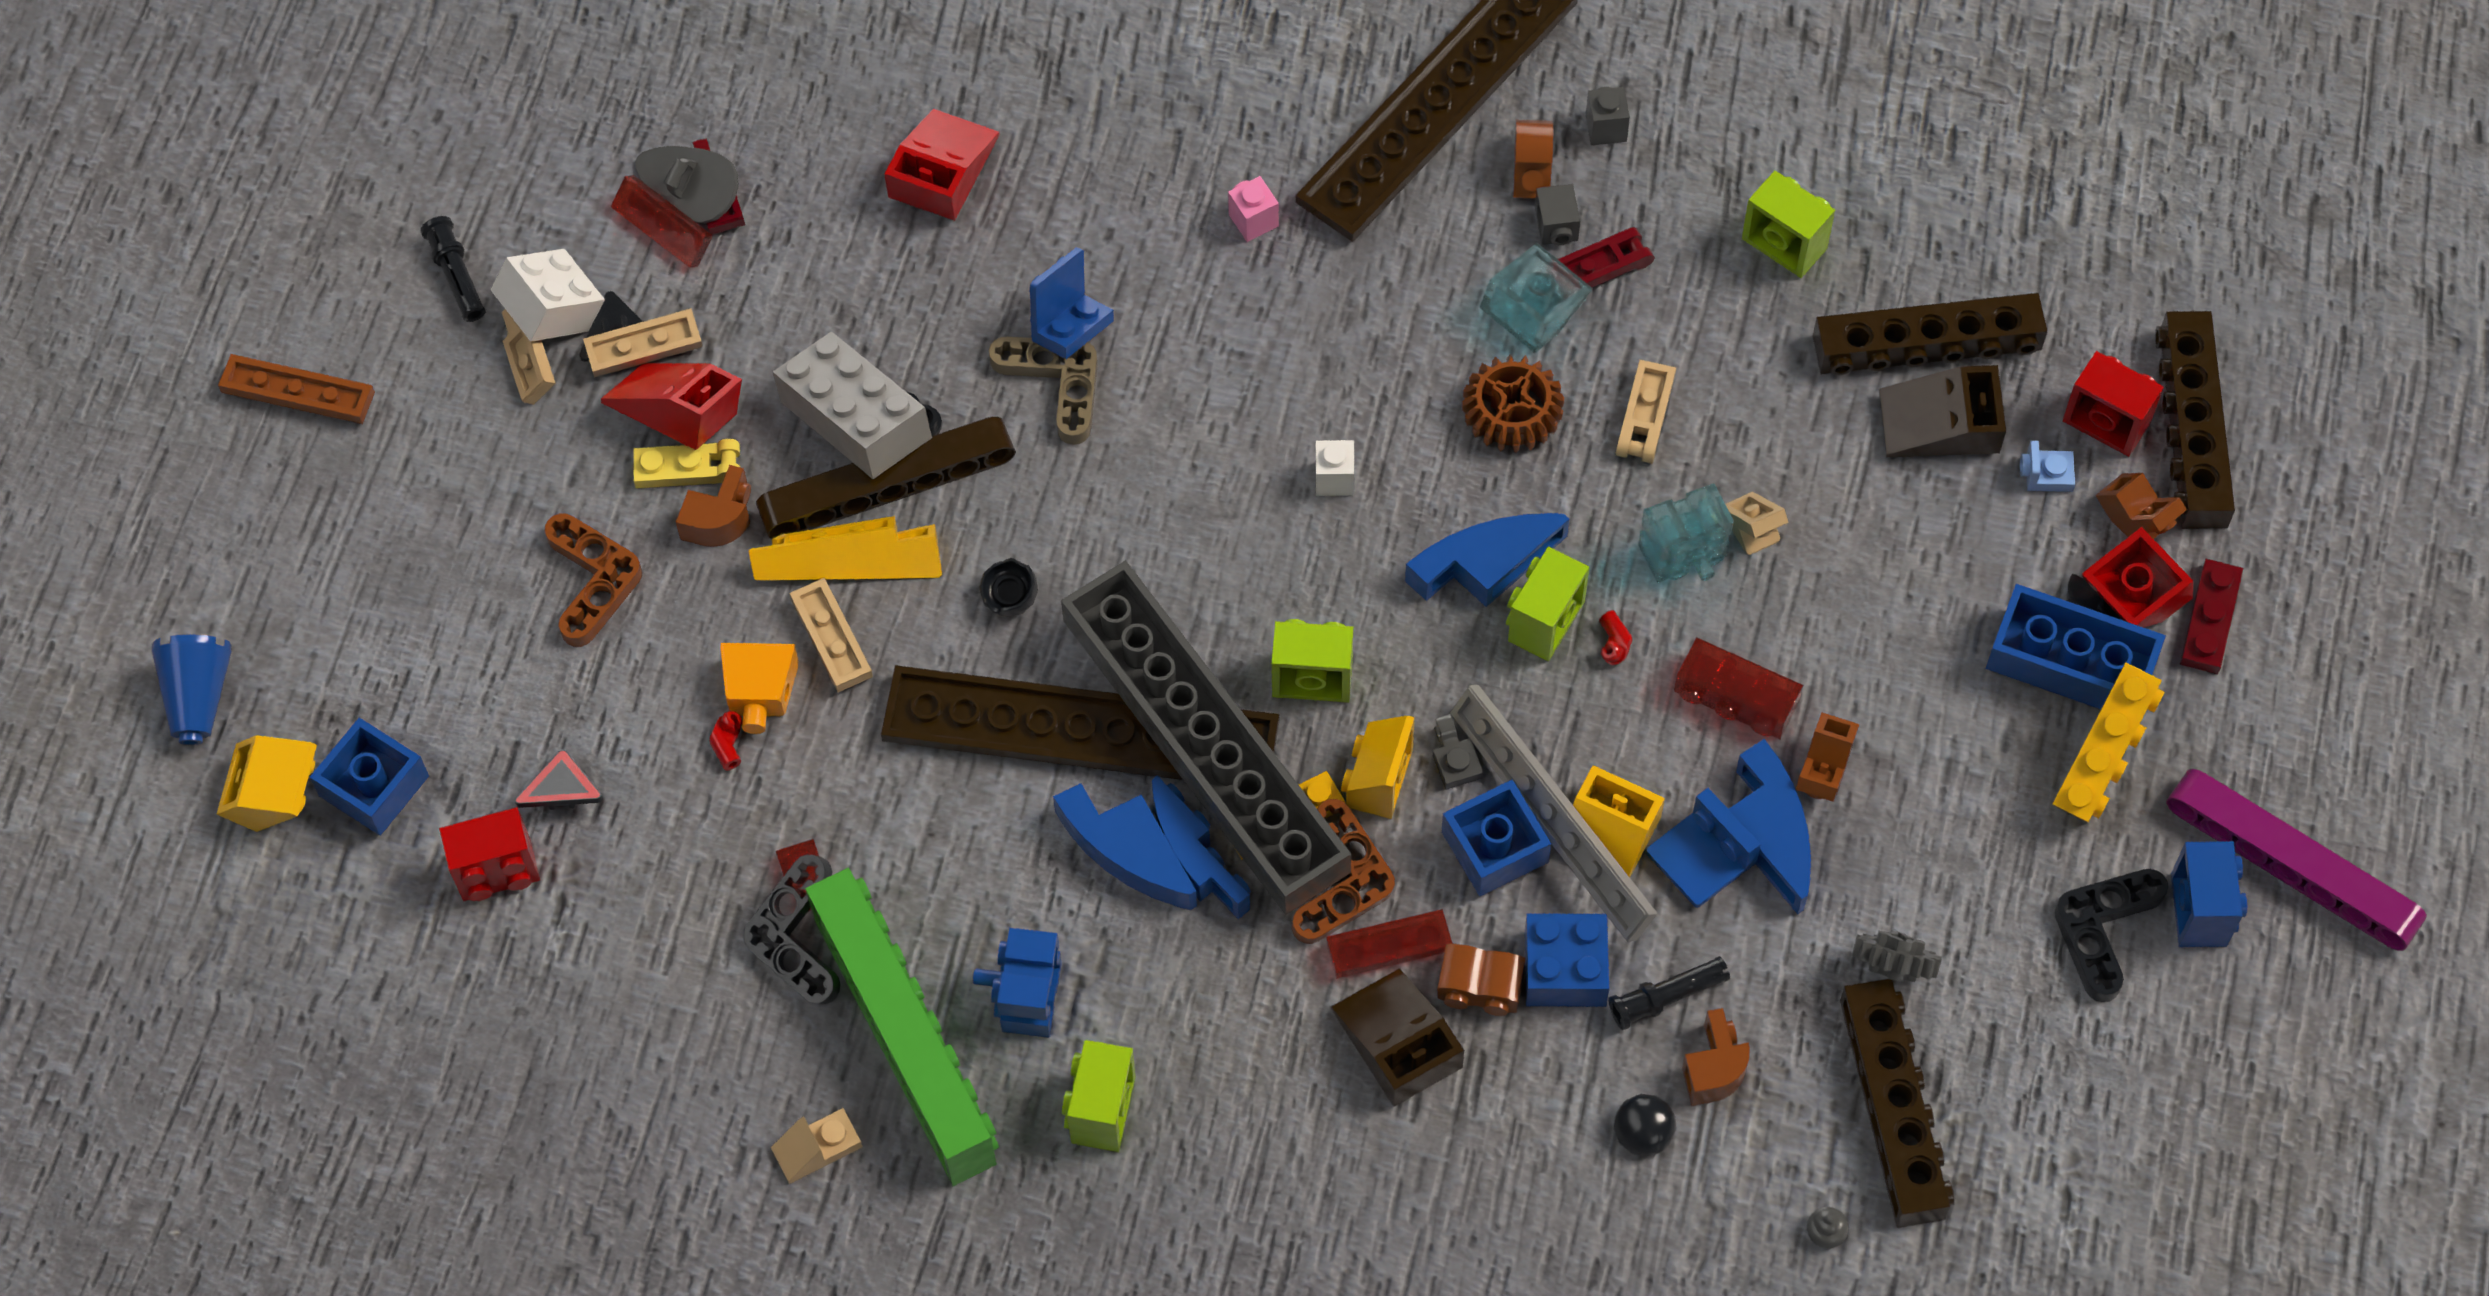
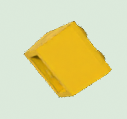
M255 735L236 743L216 815L255 832L298 817L306 802L304 792L307 781L315 768V760L313 758L317 745L307 741Z
M1593 765L1574 800L1573 806L1626 874L1631 877L1661 819L1665 798Z

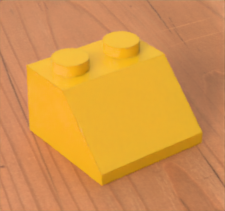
M1406 715L1368 722L1364 736L1357 735L1352 751V757L1357 758L1353 770L1346 769L1341 786V791L1346 792V804L1349 808L1392 819L1413 752L1415 717Z

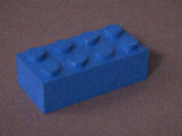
M2016 584L1985 669L2101 709L2125 663L2151 675L2153 674L2166 635Z

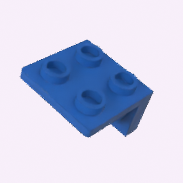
M1078 247L1066 256L1061 257L1044 273L1035 277L1030 284L1031 339L1034 343L1064 359L1070 357L1114 321L1113 309L1085 295L1084 250Z
M1706 788L1696 796L1693 813L1648 846L1646 854L1692 905L1699 908L1757 863L1761 843L1709 788Z

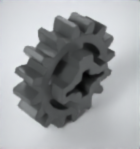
M1879 930L1878 935L1874 936L1857 934L1852 956L1858 957L1857 960L1869 962L1868 970L1870 972L1878 973L1888 977V979L1899 982H1915L1916 978H1920V976L1931 979V977L1937 978L1942 957L1936 955L1935 952L1925 950V942L1923 940H1918L1896 931L1884 932Z

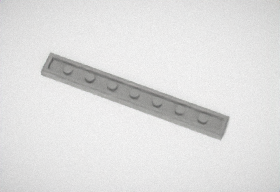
M1469 685L1450 714L1504 783L1513 779L1552 846L1604 913L1607 914L1627 942L1637 941L1658 913L1479 685Z

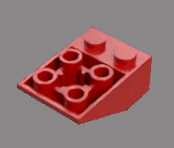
M932 109L899 145L884 175L888 197L955 221L1000 132Z
M644 363L603 396L601 403L683 445L697 450L737 415L742 379L711 363Z

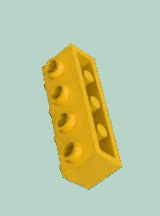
M2128 663L2124 664L2052 803L2053 806L2087 823L2092 816L2100 818L2110 799L2103 795L2110 780L2115 783L2119 782L2128 762L2122 760L2128 745L2136 748L2147 728L2140 724L2145 712L2149 710L2154 713L2165 693L2158 689L2162 682L2161 679Z

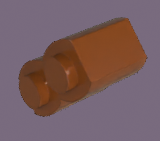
M1446 944L1437 988V999L1444 1001L1445 1005L1455 1009L1479 1006L1484 1008L1486 1013L1494 1016L1517 1013L1526 958L1508 952L1485 951L1468 945Z

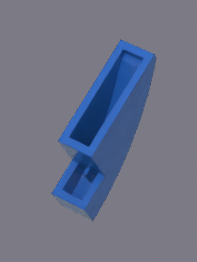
M1558 513L1523 514L1473 525L1447 536L1426 548L1406 563L1405 582L1427 601L1450 580L1455 578L1487 607L1527 572L1529 565L1536 556L1541 558L1548 546L1554 549L1568 536L1569 518L1565 514Z
M1763 739L1739 755L1736 772L1753 792L1730 807L1729 810L1761 843L1756 866L1793 910L1799 914L1804 911L1810 886L1811 852L1809 832L1803 807L1794 784L1781 760L1767 741Z
M1082 783L1053 796L1055 813L1069 835L1106 872L1127 886L1156 900L1188 910L1197 907L1196 890L1142 794L1100 815Z

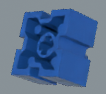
M1009 927L1007 941H1000L998 950V965H1001V970L994 971L977 968L974 970L973 984L992 986L991 1002L995 1003L994 1017L1000 1018L1002 1032L1050 1038L1054 1001L1058 990L1062 965L1061 954L1058 951V933Z

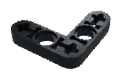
M807 854L794 862L753 915L744 929L743 939L750 951L804 999L811 1003L828 1004L835 1000L840 992L841 984L839 977L791 934L810 910L807 894L805 895L803 891L793 887V883L803 885L801 889L805 890V888L832 876L831 865L826 859ZM808 865L817 866L815 869V873L818 875L816 881L808 879L809 873L806 871ZM791 893L796 898V908L792 914L785 916L780 911L779 902L785 894ZM760 928H769L766 935L774 943H780V945L774 948L771 944L759 942L761 936L757 933ZM794 949L800 955V965L795 971L789 972L784 967L783 958L789 950ZM809 973L814 978L825 979L823 986L826 988L825 993H814L817 989L816 984L810 979L802 977Z
M2142 869L2073 889L2064 893L2058 900L2054 912L2057 924L2085 991L2096 1001L2109 1002L2115 999L2124 981L2123 973L2102 923L2158 907L2163 902L2168 891L2167 879L2158 870ZM2144 882H2147L2149 887H2157L2153 896L2148 891L2138 892ZM2106 891L2115 892L2121 897L2122 905L2118 908H2109L2102 903L2100 895ZM2138 892V893L2135 894V896H2134V898H2133V903H2132V902H2131V893ZM2090 897L2092 898V906L2084 908L2078 918H2076L2073 912L2066 913L2069 904L2072 903L2075 909L2086 907ZM2085 937L2093 938L2099 944L2100 951L2094 955L2085 954L2080 950L2078 941ZM2101 961L2103 962L2100 971L2105 980L2112 979L2109 989H2106L2103 984L2096 985L2095 983L2099 976L2096 964Z

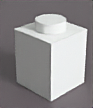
M1354 440L1316 441V496H1354Z

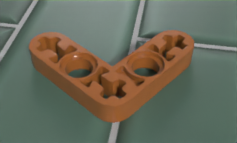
M562 513L552 516L545 525V534L550 547L594 574L559 619V629L563 640L573 647H582L595 638L642 578V569L638 557L633 552L572 515ZM569 528L572 538L577 540L575 546L573 540L564 534L558 538L556 531L558 529L565 531ZM599 544L604 548L603 553L599 557L589 559L583 555V551L587 546ZM629 564L631 572L627 573L623 571L618 576L616 568H626ZM615 581L617 583L618 589H616V587L613 585ZM606 591L611 594V599L603 606H595L590 602V599L596 592ZM583 608H585L586 611L588 612V614L586 615V617H585ZM583 621L585 629L583 631L576 629L572 633L570 625L573 623L578 626Z
M1339 799L1324 801L1319 805L1318 811L1324 819H1326V811L1328 810L1333 815L1340 813L1342 816L1339 825L1345 833L1349 828L1353 830L1346 833L1340 840L1344 845L1351 841L1361 843L1365 848L1366 855L1361 860H1351V873L1347 875L1348 878L1301 906L1295 912L1291 922V930L1298 941L1305 944L1319 942L1383 903L1390 897L1395 886V878L1392 871L1345 802ZM1333 822L1329 823L1333 831L1339 836L1340 831ZM1373 875L1376 880L1383 878L1385 880L1382 887L1383 891L1379 892L1377 888L1369 890L1363 897L1367 902L1362 903V898L1358 891L1368 886L1370 876ZM1354 884L1357 885L1358 891L1353 887ZM1346 894L1352 898L1354 909L1347 914H1341L1333 908L1332 899L1336 895ZM1323 904L1327 916L1333 923L1330 924L1328 917H1325L1317 923V932L1313 933L1309 928L1303 931L1301 929L1304 921L1303 916H1307L1310 920L1315 919L1321 915L1323 909L1319 906Z

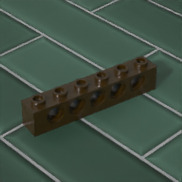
M2039 293L1820 316L1816 317L1813 340L1820 374L1845 375L1856 370L1869 369L1871 371H1881L1888 367L1902 365L1918 367L1925 363L1938 361L1955 363L1962 359L1975 357L1992 359L2002 354L2011 353L2028 355L2042 350L2048 330ZM1998 327H2006L2010 331H2004ZM1961 331H1969L1973 333V335H1967L1962 333ZM1924 335H1932L1936 337V339H1930L1925 337ZM1887 339H1895L1899 341V343H1892ZM1850 343H1858L1861 344L1862 347L1852 346Z
M2212 311L2166 312L2162 325L2156 327L2155 345L2157 349H2162L2163 359L2159 361V379L2166 383V392L2163 393L2162 408L2163 413L2169 414L2170 425H2167L2166 444L2167 447H2173L2174 458H2171L2170 478L2171 481L2177 482L2178 492L2174 493V497H2180L2187 509L2180 515L2182 529L2228 528L2235 512ZM2180 351L2187 352L2191 356L2184 355ZM2183 384H2190L2193 387H2195V389L2188 388ZM2187 417H2194L2199 422L2191 421ZM2191 450H2197L2203 455H2196ZM2194 483L2203 484L2207 489H2201Z
M1891 979L1844 986L1840 1004L1896 1227L1901 1228L1945 1220L1951 1207L1950 1205H1954V1193L1950 1181H1944L1941 1171V1167L1944 1166L1942 1146L1940 1142H1934L1930 1129L1934 1128V1115L1931 1105L1924 1104L1921 1090L1925 1088L1924 1076L1921 1067L1914 1066L1911 1053L1915 1051V1043L1911 1029H1905L1901 1016L1905 1014L1903 995L1901 991H1895ZM1881 1021L1887 1025L1889 1030L1877 1031L1871 1027L1870 1022ZM1890 1058L1897 1063L1898 1068L1887 1069L1880 1064L1879 1060ZM1900 1096L1907 1101L1908 1106L1896 1107L1889 1101V1097ZM1910 1134L1916 1138L1918 1144L1913 1146L1905 1145L1900 1141L1898 1135ZM1919 1172L1927 1178L1928 1182L1916 1184L1910 1180L1908 1174Z

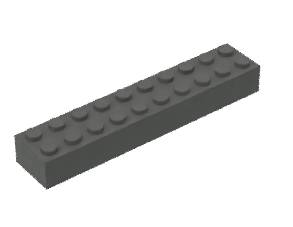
M1126 560L1061 600L1064 623L1285 915L1351 873L1350 851Z

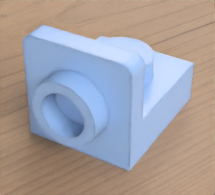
M2030 441L2027 453L2020 456V476L2026 477L2027 491L2073 492L2075 487L2073 451H2039V441Z

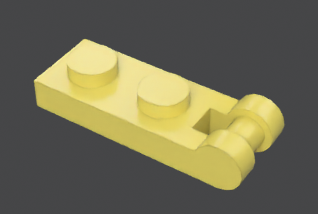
M722 439L718 443L703 444L697 450L686 445L634 448L635 488L723 483L729 465L740 467L736 463V458L740 456V443L734 439ZM721 460V464L711 467V461Z

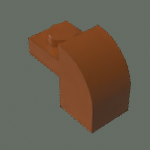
M1516 120L1514 198H1536V188L1551 186L1553 121Z
M729 465L717 497L691 490L687 491L676 520L680 540L702 546L716 547L733 542L746 531L750 524L746 505L750 497L751 485L747 483L744 468Z
M2144 473L2121 474L2095 495L2110 520L2127 537L2142 527L2154 539L2159 534L2172 529L2177 524L2176 518L2187 510L2180 497L2158 498Z
M1823 712L1821 713L1795 790L1804 792L1815 799H1826L1834 802L1851 754L1859 724Z
M1723 1008L1709 1010L1706 1014L1704 1028L1710 1050L1685 1054L1682 1071L1691 1106L1716 1102L1729 1097L1739 1088L1746 1073L1750 1056L1749 1042L1737 1044L1734 1023L1732 1020L1726 1021Z

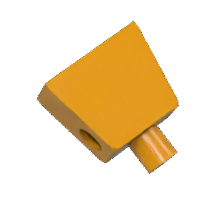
M721 643L725 695L729 711L737 712L740 716H743L742 730L744 732L761 734L766 730L767 716L781 717L786 713L799 663L795 644Z

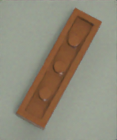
M234 354L230 355L218 384L221 393L359 424H363L375 394L374 388L370 384Z

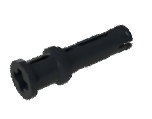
M434 217L422 225L420 232L423 238L429 241L433 250L431 253L433 262L442 267L450 289L462 313L463 320H466V322L477 321L485 315L486 309L481 303L462 259L464 257V247L456 240L453 234L454 224L450 217Z
M1718 956L1709 962L1657 984L1651 982L1639 984V989L1621 997L1617 995L1609 997L1610 1011L1619 1028L1626 1030L1630 1028V1023L1648 1015L1652 1017L1659 1016L1663 1012L1664 1006L1723 981L1730 980V973L1728 971L1723 972L1728 967L1722 957Z

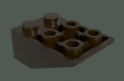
M1998 365L1959 366L1879 389L1886 457L2000 454L2006 434Z
M1400 968L1331 1006L1332 1012L1393 1106L1400 1104L1463 1068L1465 1050L1444 1018Z

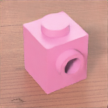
M1261 176L1251 181H1242L1232 190L1228 191L1229 216L1246 242L1279 227V203Z

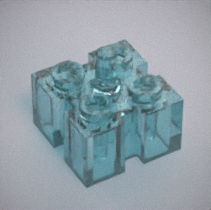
M1714 483L1686 493V497L1679 501L1673 502L1670 499L1644 509L1642 517L1644 530L1640 531L1638 546L1657 583L1666 579H1680L1689 573V567L1693 565L1702 581L1713 578L1715 572L1712 566L1717 565L1727 557L1730 544L1728 536L1732 534L1734 520Z

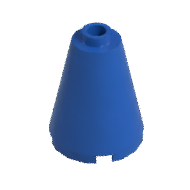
M190 634L170 636L169 644L160 645V638L152 643V655L170 734L172 737L179 738L180 744L199 745L203 743V738L211 736L232 652V645L228 640H224V645L221 646L216 644V637Z

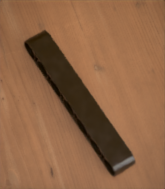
M988 417L932 436L926 443L874 479L857 465L851 463L768 491L756 500V506L768 537L773 539L781 534L811 530L995 468L1009 462L1015 456L1016 451L1003 419L1000 417Z

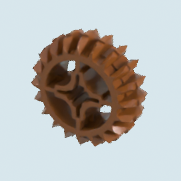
M1510 354L1504 363L1496 356L1492 360L1491 367L1482 363L1479 367V374L1472 373L1469 377V385H1466L1463 391L1465 399L1462 401V411L1465 413L1467 426H1473L1472 433L1475 438L1484 436L1486 447L1493 442H1497L1500 452L1506 445L1512 446L1514 452L1517 453L1520 445L1524 444L1531 451L1535 446V440L1544 444L1547 441L1548 433L1554 434L1556 432L1557 422H1560L1563 417L1564 396L1561 394L1559 381H1553L1552 370L1542 372L1540 360L1532 366L1529 365L1526 355L1521 359V362H1514V358ZM1530 391L1538 396L1543 408L1535 404L1536 401L1529 396ZM1484 399L1489 401L1491 407L1497 410L1496 417L1486 409L1483 403Z

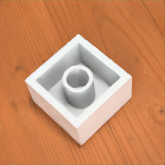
M565 249L506 257L491 288L492 293L530 341L589 332L605 301Z

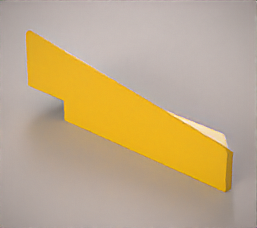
M895 516L781 534L772 539L771 546L749 549L755 580L939 578L942 575L935 524L897 532Z

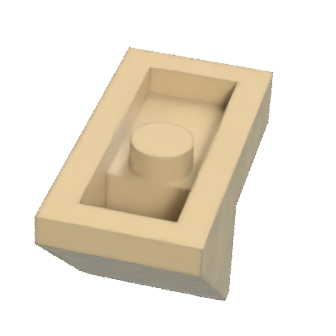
M1754 492L1719 506L1723 517L1748 555L1778 543L1780 536L1777 528L1789 523L1784 508Z
M844 1108L810 1125H808L805 1117L800 1118L771 1147V1150L788 1183L791 1184L863 1146Z

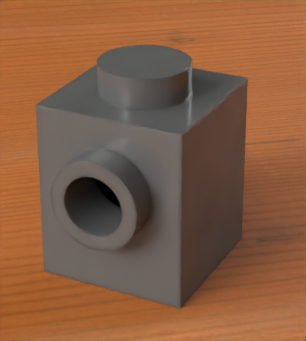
M1601 87L1597 90L1588 91L1586 120L1591 145L1627 142L1630 115L1625 87Z

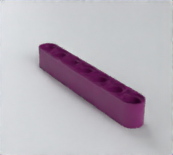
M2188 769L2166 800L2168 808L2182 820L2218 842L2234 841L2237 854L2391 949L2397 951L2406 950L2426 920L2427 915L2425 911L2414 901L2200 770Z

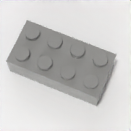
M832 331L773 371L781 403L872 479L932 438L925 407Z

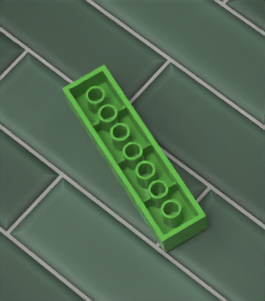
M848 867L805 888L813 919L952 1186L997 1165L994 1150L999 1148L994 1136L996 1135V1130L986 1112L981 1114L976 1102L978 1097L968 1078L963 1080L958 1068L960 1063L950 1044L945 1046L940 1034L942 1029L938 1019L932 1010L927 1011L922 1000L924 999V994L914 976L909 977L905 968L907 963L897 943L892 945L887 934L889 932L887 923L880 910L875 912L870 901L872 899L870 891L863 878L855 880Z

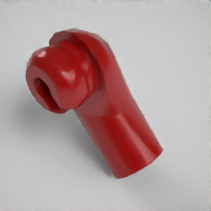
M1611 610L1599 618V623L1609 636L1605 647L1602 646L1601 656L1608 664L1618 665L1627 658L1633 638L1616 612Z
M727 711L723 716L719 717L709 738L710 745L725 771L732 770L741 763V759L733 745L740 733L743 721L742 717L734 711Z

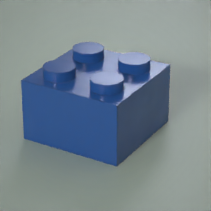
M359 717L312 773L310 779L319 797L381 836L427 780L429 774L421 756Z
M1513 779L1443 813L1441 833L1479 897L1549 863L1551 842Z
M2234 841L2185 842L2171 872L2179 947H2227L2233 934L2239 930L2241 918L2246 917L2247 897L2245 893H2240L2238 881L2242 879L2243 863L2241 856H2235Z
M1527 913L1524 931L1526 1006L1606 1007L1609 994L1607 914Z

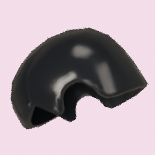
M1014 558L999 561L990 566L983 573L979 586L983 603L992 612L1001 616L1011 617L1023 614L1034 604L1038 593L1037 578L1030 566Z
M1638 1094L1625 1100L1619 1107L1615 1116L1614 1130L1619 1144L1630 1153L1648 1157L1662 1152L1669 1146L1676 1131V1119L1669 1104L1658 1096Z

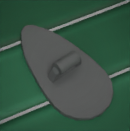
M663 146L640 153L635 161L638 175L646 188L674 213L690 222L706 224L716 221L728 211L735 201L739 187L738 173L733 163L721 154L699 148Z

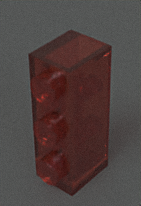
M1696 637L1677 673L1674 692L1678 693L1681 698L1689 703L1702 704L1714 709L1724 719H1736L1751 726L1753 731L1762 736H1773L1781 739L1800 702L1803 685Z

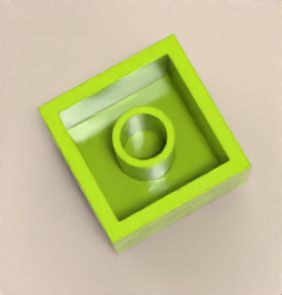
M1774 170L1748 199L1742 240L1802 278L1828 248L1835 209L1822 197H1815L1803 189L1793 178L1785 177Z
M1549 546L1541 558L1536 556L1526 572L1528 580L1524 587L1520 588L1517 586L1507 604V607L1511 609L1505 623L1509 626L1508 642L1549 662L1585 603L1589 566Z
M1289 619L1285 622L1275 621L1271 662L1272 697L1349 703L1353 663V626H1345L1339 622L1309 624L1299 619Z
M1084 1040L1082 1053L1075 1052L1072 1060L1071 1076L1074 1077L1073 1091L1066 1090L1062 1105V1115H1065L1064 1128L1069 1129L1071 1144L1119 1152L1136 1078L1133 1048Z

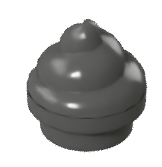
M1833 1207L1817 1209L1811 1214L1807 1223V1233L1810 1239L1822 1248L1838 1247L1846 1240L1849 1232L1847 1218L1841 1211Z

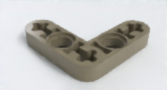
M1007 336L994 340L989 348L990 364L997 373L1015 376L1061 378L1056 419L1058 435L1062 441L1072 445L1086 441L1090 436L1098 367L1097 353L1094 346L1087 342L1070 357L1064 359V365H1060L1059 355L1034 343L1031 338ZM1004 351H1011L1007 361L1001 360ZM1022 351H1026V363L1022 362ZM1040 351L1050 352L1054 356L1050 363L1044 365L1034 362L1033 357ZM1078 355L1085 356L1083 365L1076 364ZM1073 386H1083L1088 392L1081 399H1072L1067 395V391ZM1072 411L1078 412L1079 425H1077L1076 430L1072 431L1069 430V426L1072 420Z

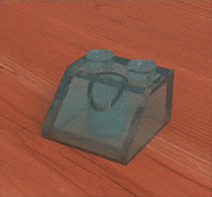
M1535 243L1489 280L1479 308L1532 352L1536 353L1560 333L1591 293L1592 287L1542 246Z

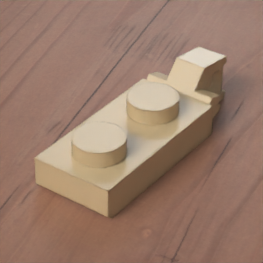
M504 309L502 315L508 334L503 340V344L521 400L524 403L535 404L556 384L542 340L530 341L506 309Z

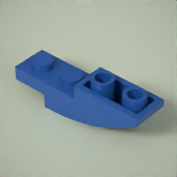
M1157 775L1152 779L1155 818L1193 884L1197 899L1201 902L1213 892L1233 915L1240 919L1250 910L1251 890L1239 875L1235 874L1232 876L1223 867L1225 863L1222 857L1214 848L1209 847V829L1211 827L1204 815L1198 810L1192 812L1183 803L1185 799L1179 789L1172 783L1166 785Z

